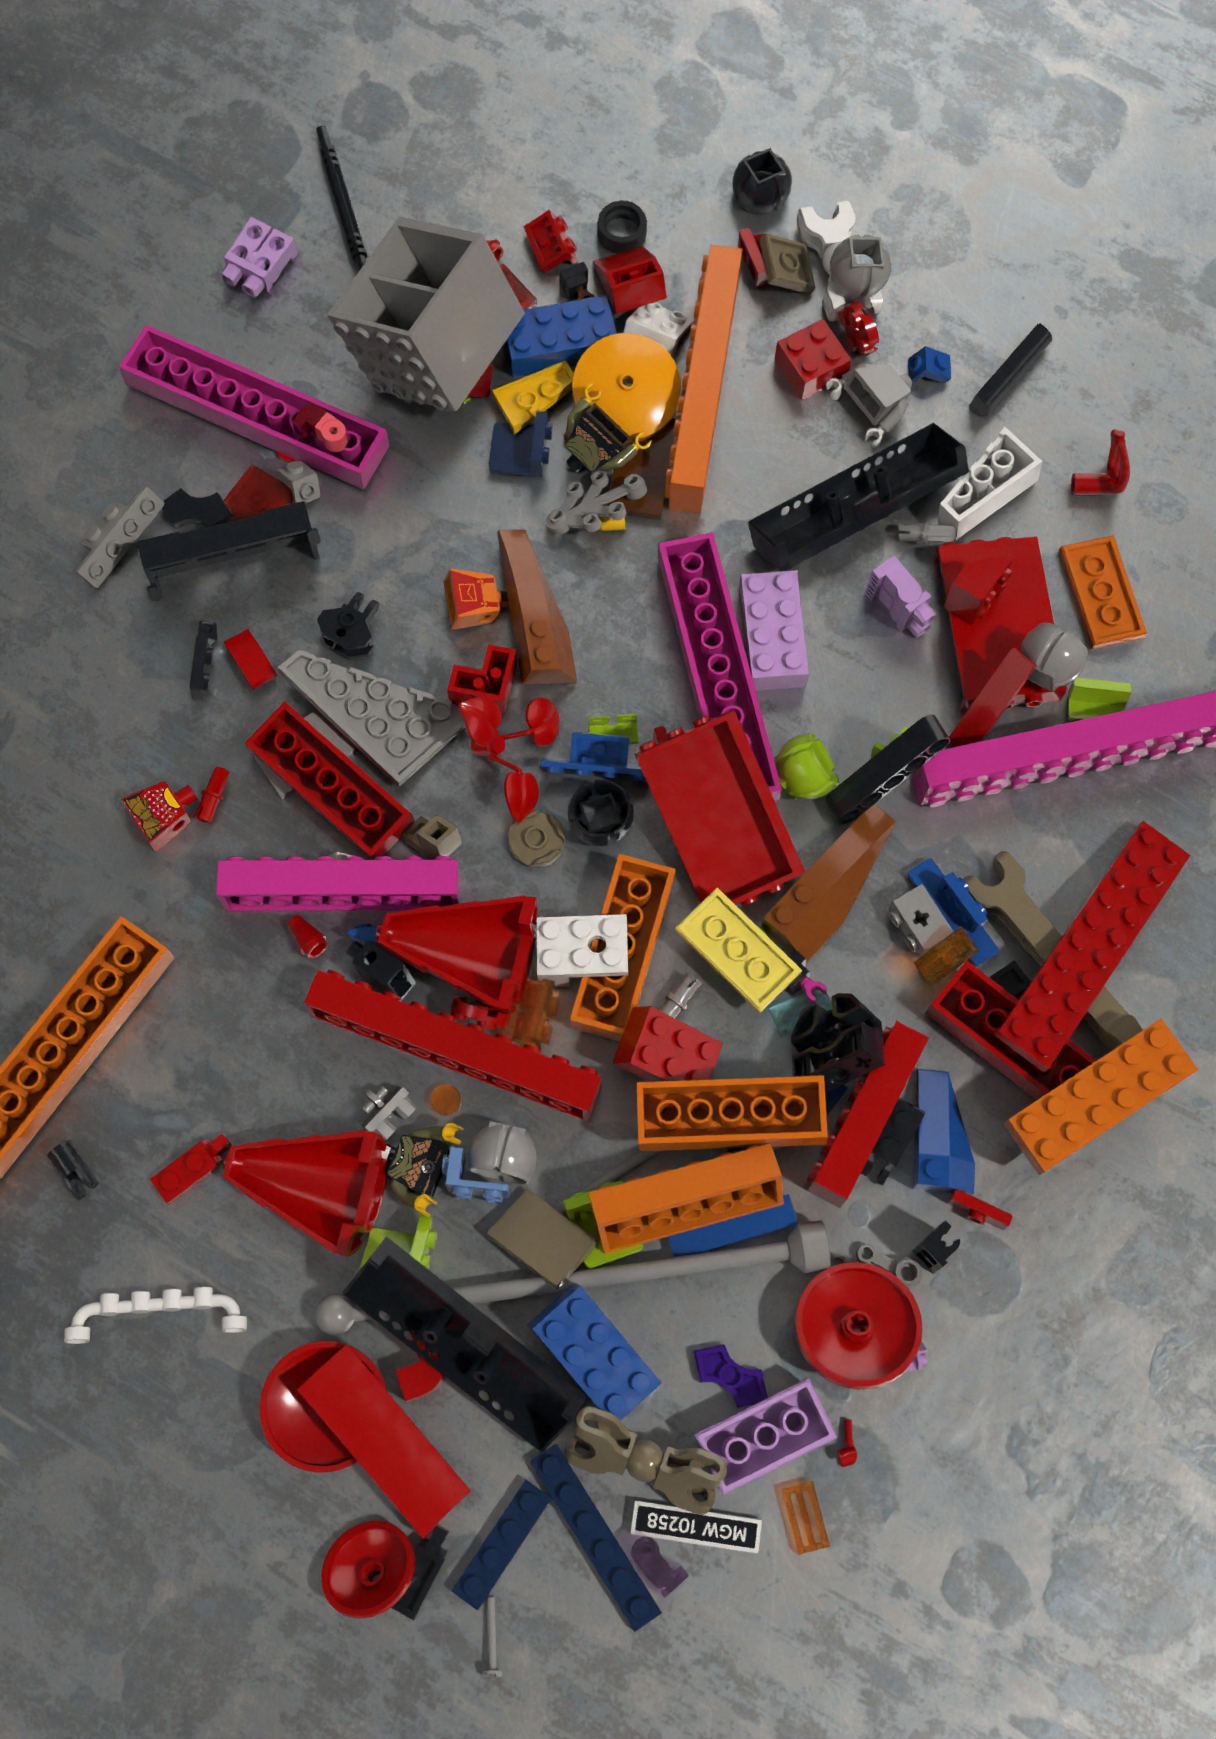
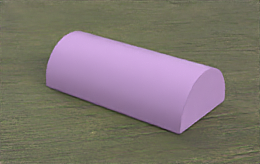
M810 1378L804 1379L694 1434L700 1449L721 1457L726 1463L727 1474L724 1481L718 1487L722 1495L838 1438ZM708 1467L712 1475L717 1474L713 1468Z

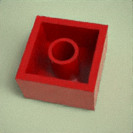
M824 319L777 341L774 359L801 400L825 389L828 380L832 378L842 379V375L850 369L851 358Z

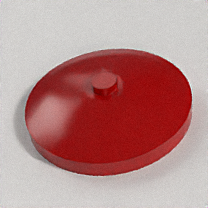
M861 1262L838 1264L827 1268L815 1276L806 1286L800 1297L794 1322L798 1346L809 1365L831 1383L855 1390L879 1388L899 1378L909 1368L919 1350L923 1329L918 1304L907 1286L889 1271Z
M322 1340L301 1345L287 1353L276 1363L264 1383L259 1410L264 1435L273 1450L283 1460L301 1470L327 1473L342 1470L358 1462L297 1390L298 1385L346 1343ZM349 1345L386 1389L383 1377L373 1361L362 1351Z

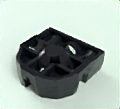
M837 993L831 996L832 1009L828 1011L818 1004L811 1006L797 1021L791 1035V1043L799 1052L792 1056L793 1077L824 1076L825 1093L885 1065L882 1021L852 993ZM833 1068H843L844 1070L839 1071V1072H834V1071H831L830 1069H833Z

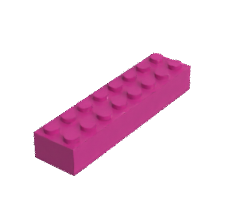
M295 856L288 857L286 860H275L271 857H258L257 860L228 857L227 861H218L216 895L226 912L405 911L434 905L444 907L461 904V875L458 861L452 860L448 856L435 857V860H423V858L418 856H409L405 860H393V858L388 856H379L375 860H363V858L357 856L347 857L346 860H334L327 856L317 857L316 860H304V858Z

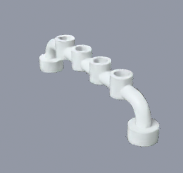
M211 1287L194 1288V1296H181V1290L167 1289L162 1291V1298L150 1299V1292L137 1291L131 1293V1300L119 1301V1294L108 1293L100 1295V1302L86 1304L75 1313L71 1327L64 1329V1343L83 1344L90 1342V1328L84 1327V1323L88 1317L93 1315L115 1316L120 1313L145 1314L150 1311L175 1312L181 1309L194 1308L203 1310L211 1309L212 1307H223L228 1313V1316L221 1318V1331L225 1333L247 1331V1317L241 1316L239 1306L233 1298L228 1295L213 1294V1288Z

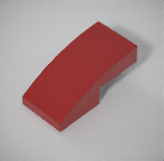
M249 629L224 641L227 650L252 689L277 677V673Z

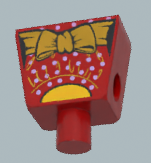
M166 781L126 796L121 800L156 852L190 823L191 820L184 808L198 800L189 785L173 793Z

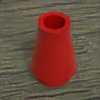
M301 915L294 916L289 920L287 927L291 931L302 955H307L308 958L312 959L325 951L328 944L323 933L305 921Z

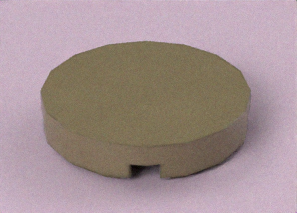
M533 810L522 822L514 823L513 821L508 832L507 843L511 855L518 863L531 868H542L551 865L560 857L564 850L565 833L562 824L555 816Z

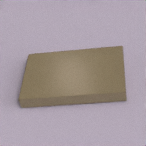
M528 1188L487 1232L489 1239L556 1290L564 1284L598 1245L597 1239Z

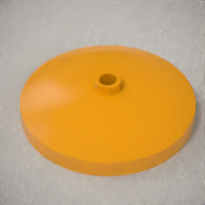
M634 333L613 334L592 344L579 359L572 381L574 405L581 398H585V388L589 384H593L588 395L596 397L601 390L602 396L598 401L591 402L590 405L592 406L596 403L633 439L631 442H634L635 436L640 432L645 433L639 437L638 441L648 439L662 431L675 415L681 395V378L677 365L671 355L654 340ZM623 382L631 383L632 385L625 386Z

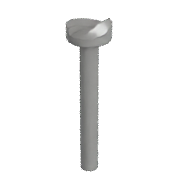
M495 1597L487 1598L488 1671H483L484 1678H490L491 1674H494L495 1677L502 1676V1670H496Z

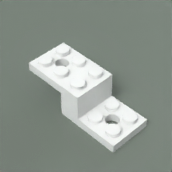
M627 914L537 917V928H533L535 932L534 937H536L535 948L526 988L571 987L570 977L628 975ZM601 939L606 943V947L602 952H592L589 949L591 941Z

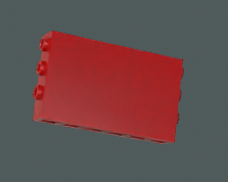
M1037 536L1014 539L1011 537H1001L994 541L977 539L963 544L948 542L937 548L934 563H940L946 598L953 581L968 561L1002 556L1013 558L1009 567L1013 572L1006 582L1007 585L998 598L994 597L990 603L991 607L983 619L977 617L974 623L970 625L948 610L964 696L960 704L961 711H968L1012 648L1020 651L1022 642L1030 631L1035 629L1039 623L1054 624ZM1027 680L1006 710L1017 705L1036 707L1042 703L1061 701L1067 691L1066 685L1058 687L1054 692H1051Z
M730 710L710 719L709 715L693 721V728L683 731L682 727L668 732L666 734L667 739L660 743H656L655 739L639 746L640 752L634 755L700 903L718 888L735 905L741 903L742 906L756 901L758 899L756 895L765 891L768 894L784 888V882L806 872L735 710Z

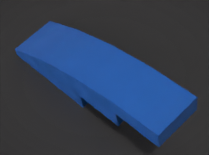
M790 1194L783 1195L784 1205L668 1236L674 1257L710 1252L795 1226L798 1220Z

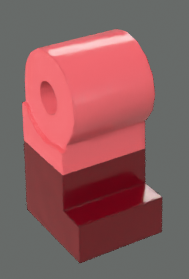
M311 401L304 406L293 420L294 430L297 435L305 438L308 434H311L322 441L325 448L331 452L342 451L347 445L348 439L344 424Z

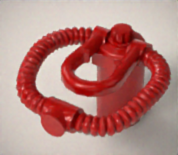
M1113 429L1110 433L1111 446L1107 462V473H1073L1071 477L1072 495H1114L1124 492L1130 477V461L1125 445L1124 431Z

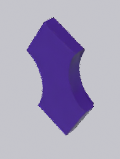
M724 1344L693 1351L699 1382L715 1383L726 1389L733 1397L737 1408L754 1405L768 1398L762 1369H746L741 1367L731 1359Z

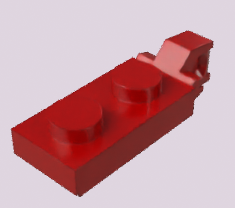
M221 1134L211 1142L206 1138L149 1180L165 1202L170 1205L219 1168L218 1165L223 1161L220 1155L230 1149L232 1144L224 1134Z

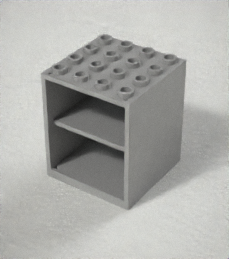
M399 216L327 316L334 325V331L341 336L346 344V349L354 356L358 362L359 369L366 374L370 381V386L375 391L389 393L400 399L414 400L418 404H429L440 410L447 409L457 412L525 312L483 234Z

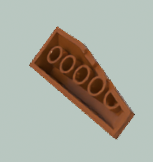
M499 529L497 534L522 684L576 683L577 677L569 630L525 530Z
M876 804L865 811L764 916L761 925L764 927V930L793 955L797 951L806 958L807 964L844 923L896 821Z

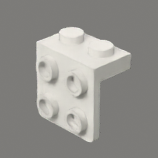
M655 302L639 307L627 319L624 333H634L648 337L659 343L674 358L678 340L691 327L692 320L682 312L670 311Z

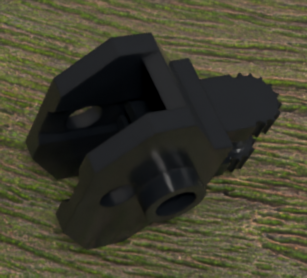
M359 591L355 593L348 605L343 604L341 608L323 610L317 618L326 646L349 659L368 657L374 649L369 630L371 629L370 622L378 611L379 602L373 599L363 613H361L358 609L362 605L365 595Z

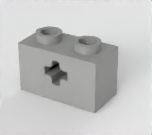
M923 884L893 900L889 907L890 920L895 927L902 929L906 935L905 942L912 952H917L920 958L950 941L954 935V931ZM916 920L918 922L922 920L924 924L923 926L920 923L915 925L913 921Z

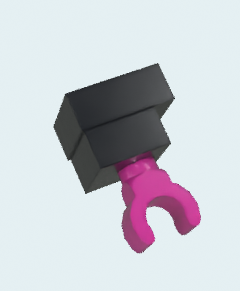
M797 951L790 959L803 971L787 989L795 994L802 988L806 993L807 1000L815 1005L816 998L811 992L813 990H820L826 995L827 988L823 983L810 979V971L806 968V958Z

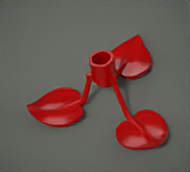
M475 697L458 704L457 707L463 716L467 732L472 739V752L476 756H488L490 762L495 761L515 771L507 774L504 782V793L514 823H520L533 811L538 802V783L531 773H522L520 767L497 757V755L504 751L505 740L532 734L534 743L537 746L551 744L559 732L560 717L558 709L547 698H535L528 704L525 714L529 729L499 735L497 727L502 721V713L498 704L488 697Z

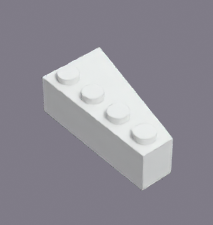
M1004 427L994 443L991 442L986 448L984 455L979 461L970 467L964 479H961L940 503L937 523L939 525H953L956 530L955 540H957L1039 480L1043 461Z

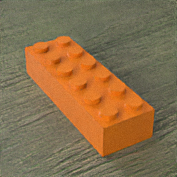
M623 854L618 855L601 915L627 914L628 975L582 977L570 1017V1028L620 1042L632 1008L638 1007L675 880V868ZM595 939L590 950L595 953L602 952L606 947V943L601 939Z
M1161 1018L1009 1118L1003 1124L1038 1175H1041L1199 1069Z
M824 1076L637 1082L638 1145L640 1151L748 1148L756 1144L765 1145L771 1143L772 1147L827 1144Z
M771 1143L752 1145L746 1150L736 1153H723L714 1159L703 1162L693 1161L685 1167L674 1170L664 1169L652 1176L644 1178L635 1177L629 1179L626 1183L615 1186H602L596 1191L589 1193L604 1254L784 1205L782 1175Z

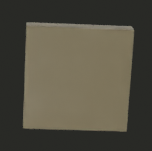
M764 233L759 238L768 284L811 294L816 289L806 244Z

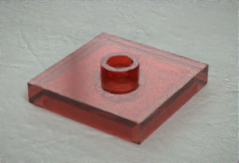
M253 464L250 465L224 499L236 519L263 514L265 510L290 505L294 501L292 490L288 486Z

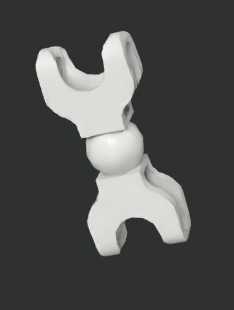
M847 200L837 202V207L831 220L822 219L817 216L812 206L800 207L796 218L802 242L818 252L820 259H823V268L830 275L828 278L829 284L822 301L829 321L839 320L838 312L843 310L846 301L861 302L865 306L863 310L866 315L879 314L883 303L881 291L867 299H863L862 295H859L856 299H851L841 294L831 281L830 260L832 254L843 240L850 237L856 220L852 206Z

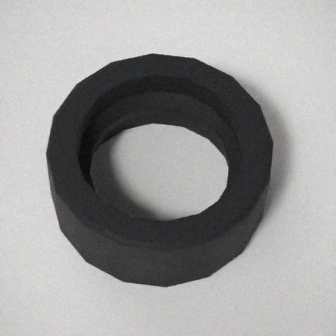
M621 200L611 202L601 210L597 220V235L599 242L605 249L617 254L640 247L645 242L647 219L640 206L633 202ZM624 218L633 221L638 228L632 235L620 237L611 234L607 230V225L614 219Z

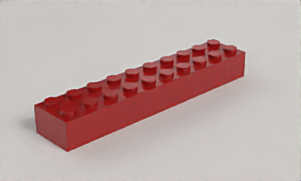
M320 970L317 971L304 1001V1005L311 1017L589 1122L602 1089V1077L597 1075L598 1071L584 1065H581L580 1069L571 1066L568 1059L558 1055H552V1058L542 1055L539 1048L529 1044H524L523 1047L512 1043L513 1039L500 1033H496L495 1036L484 1033L485 1029L474 1023L468 1022L467 1026L455 1022L456 1018L450 1014L439 1012V1015L428 1012L427 1006L412 1001L411 1004L399 1001L400 997L392 992L383 991V994L372 990L371 985L356 980L355 983L344 980L345 976L336 971L328 970L327 973Z

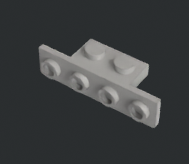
M144 485L128 506L116 501L108 505L103 510L102 517L98 522L86 531L85 538L80 544L90 553L75 571L90 585L98 588L161 510L164 502L148 486Z

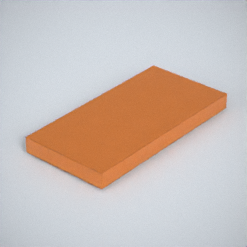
M1114 535L1061 546L1059 553L1091 649L1145 638L1147 631Z

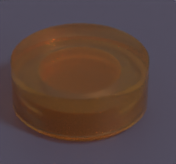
M451 1085L437 1087L431 1095V1105L434 1111L441 1116L455 1114L461 1107L459 1091Z

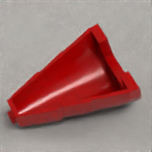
M523 895L483 902L472 901L444 907L434 905L385 914L383 924L380 923L377 927L376 941H378L382 949L423 973L429 972L453 988L470 994L496 1010L514 1013L516 1006L512 1005L513 1003L520 1004L528 981L534 954L536 937H534L535 932L532 924L537 925V897Z
M360 1130L325 1136L313 1135L290 1140L277 1138L230 1146V1150L223 1161V1178L260 1206L270 1208L294 1228H299L332 1253L349 1257L355 1254L363 1245V1241L360 1238L363 1233L370 1234L380 1210L387 1178L388 1160L382 1159V1151L386 1150V1144L379 1133Z

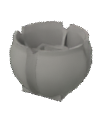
M853 235L843 240L836 247L830 260L831 281L834 287L848 298L856 299L859 295H862L863 299L874 296L885 286L891 274L890 253L882 243L881 237ZM854 254L867 255L873 259V264H855Z
M1045 622L1039 623L1035 629L1026 635L1020 648V652L1037 665L1027 680L1051 692H1054L1058 687L1070 684L1079 677L1088 658L1086 646L1075 635L1067 630L1060 633L1059 626Z
M492 1121L474 1136L467 1153L468 1171L494 1180L501 1176L504 1182L513 1184H529L537 1164L536 1148L526 1129Z

